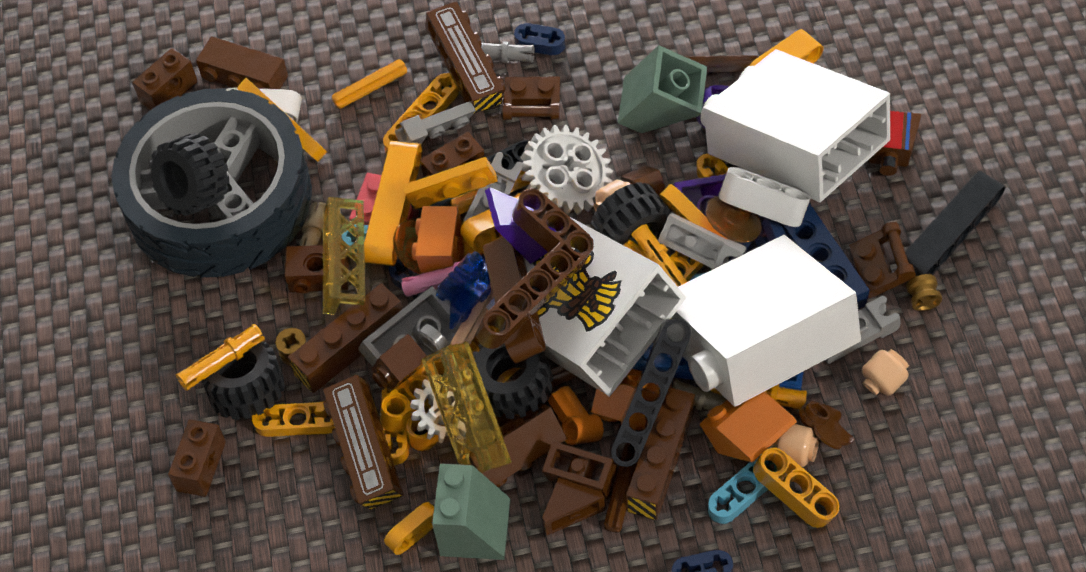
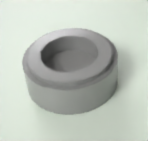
M426 324L418 332L422 343L436 354L442 353L448 346L445 337L429 324Z

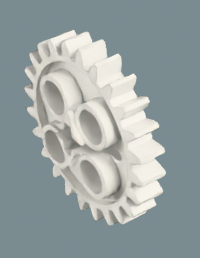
M553 125L550 132L543 128L540 134H534L531 141L525 146L524 149L526 151H524L520 158L523 160L521 170L525 171L521 179L522 181H530L527 189L533 188L541 191L559 208L563 207L567 215L571 212L572 208L579 215L583 209L590 211L595 204L596 191L612 182L609 176L613 173V170L606 168L611 159L602 158L606 149H597L596 145L599 141L594 140L590 142L588 140V132L582 137L579 135L578 127L572 133L569 132L567 125H564L561 132L556 125ZM548 153L553 154L556 158L551 157ZM550 179L556 181L557 184L552 183ZM577 181L581 182L585 187L579 185Z

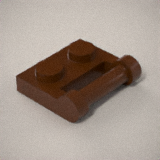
M560 76L505 77L503 120H512V117H551V120H559Z
M897 222L886 223L882 226L881 230L849 244L857 272L869 288V299L909 281L916 275L913 265L908 262L899 236L901 229ZM888 241L897 265V269L893 273L883 244Z

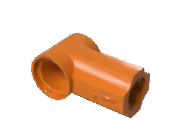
M570 386L561 387L558 391L551 394L548 402L562 422V430L567 438L565 440L567 444L577 445L601 440L604 432L601 418L596 414L587 413Z

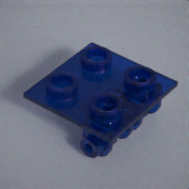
M476 251L472 254L468 253L454 268V271H451L448 277L437 286L436 296L442 301L446 299L450 301V330H453L459 322H465L476 304L484 302L491 292L485 257L482 258Z

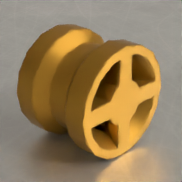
M924 274L908 281L906 287L909 294L913 296L911 298L913 309L926 311L940 305L942 296L936 290L938 283L935 276Z
M297 328L284 329L276 337V347L281 360L285 364L291 366L288 356L306 343L304 333ZM292 343H295V344H294L293 346H291L290 348L287 347L288 345H290V344H292Z

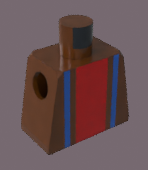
M890 111V141L868 160L869 163L880 164L879 171L881 174L892 176L897 173L898 166L906 167L909 165L918 134L921 114Z

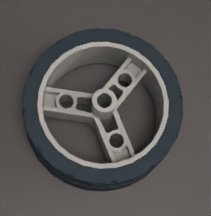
M226 88L198 90L185 93L180 98L177 96L159 104L145 114L140 122L137 121L124 136L113 163L111 177L114 195L138 247L152 261L156 260L158 265L174 273L195 277L200 275V278L225 277L244 272L247 268L250 270L269 261L283 250L288 242L290 243L302 228L309 212L312 184L299 134L294 132L296 128L289 117L275 104H269L268 100L256 94L235 89L226 91ZM194 133L200 134L201 137L205 136L209 138L210 143L214 142L216 144L218 152H222L224 163L228 166L227 175L229 176V183L226 185L229 189L227 194L224 195V199L218 202V204L208 207V211L215 218H221L222 220L202 224L183 223L166 218L155 211L166 208L163 201L160 202L156 190H153V182L149 176V172H151L149 161L152 160L151 155L153 151L157 150L156 147ZM258 148L272 156L277 161L278 167L270 187L253 204L236 182Z

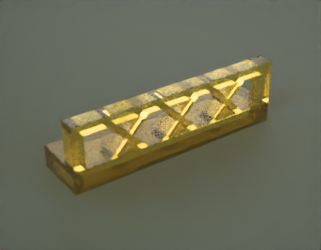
M328 197L323 211V313L336 314L339 303L364 305L365 303L364 201ZM340 208L356 210V217L348 221L340 213ZM347 230L356 238V242L351 246L341 239V235ZM347 255L357 263V267L351 271L341 264V260ZM350 281L357 288V295L341 293V285Z
M464 342L446 346L422 358L423 366L459 465H471L469 460L470 451L475 453L479 467L476 469L481 473L512 463L469 343ZM440 358L445 369L443 377L438 374L434 361ZM448 390L454 394V407L448 402ZM459 420L465 425V437L460 435L458 430Z

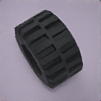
M195 133L188 134L163 143L156 147L157 150L153 151L151 155L152 160L149 161V167L151 168L149 176L153 182V190H156L158 194V199L160 202L163 201L165 203V207L168 210L173 209L175 214L188 216L216 205L224 199V195L227 194L229 189L226 185L229 183V176L227 175L228 166L224 163L222 152H218V147L214 142L210 143L209 138L201 137L200 134Z
M636 182L633 185H626L609 195L593 214L590 227L624 245L628 240L637 243L631 234L641 225L647 224L658 240L671 211L649 184Z
M264 341L250 348L238 361L234 359L201 381L213 410L216 413H220L222 417L227 418L231 416L234 420H239L240 417L249 419L252 418V415L263 414V410L266 408L271 409L275 405L274 401L281 398V392L285 388V380L275 352Z
M505 343L495 349L485 348L480 344V351L473 352L471 356L473 362H470L468 367L470 372L469 379L484 409L488 412L493 411L494 416L501 418L505 414L507 419H514V415L519 414L520 418L527 416V411L531 410L534 413L539 409L537 406L539 403L544 404L547 401L546 393H551L553 388L551 385L553 374L544 351L519 363H515L512 360ZM509 369H525L524 373L514 381L506 383L497 382L499 376Z

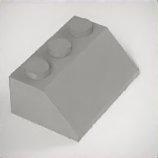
M431 286L363 340L358 350L373 367L383 353L409 334L428 356L427 361L424 363L425 365L438 354L432 352L422 343L418 332L426 324H429L445 337L449 346L462 320L435 288Z

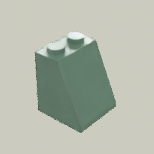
M658 45L624 77L618 123L637 132L645 133L699 116L703 107L707 66Z
M440 464L432 522L440 556L505 560L510 498L473 465Z

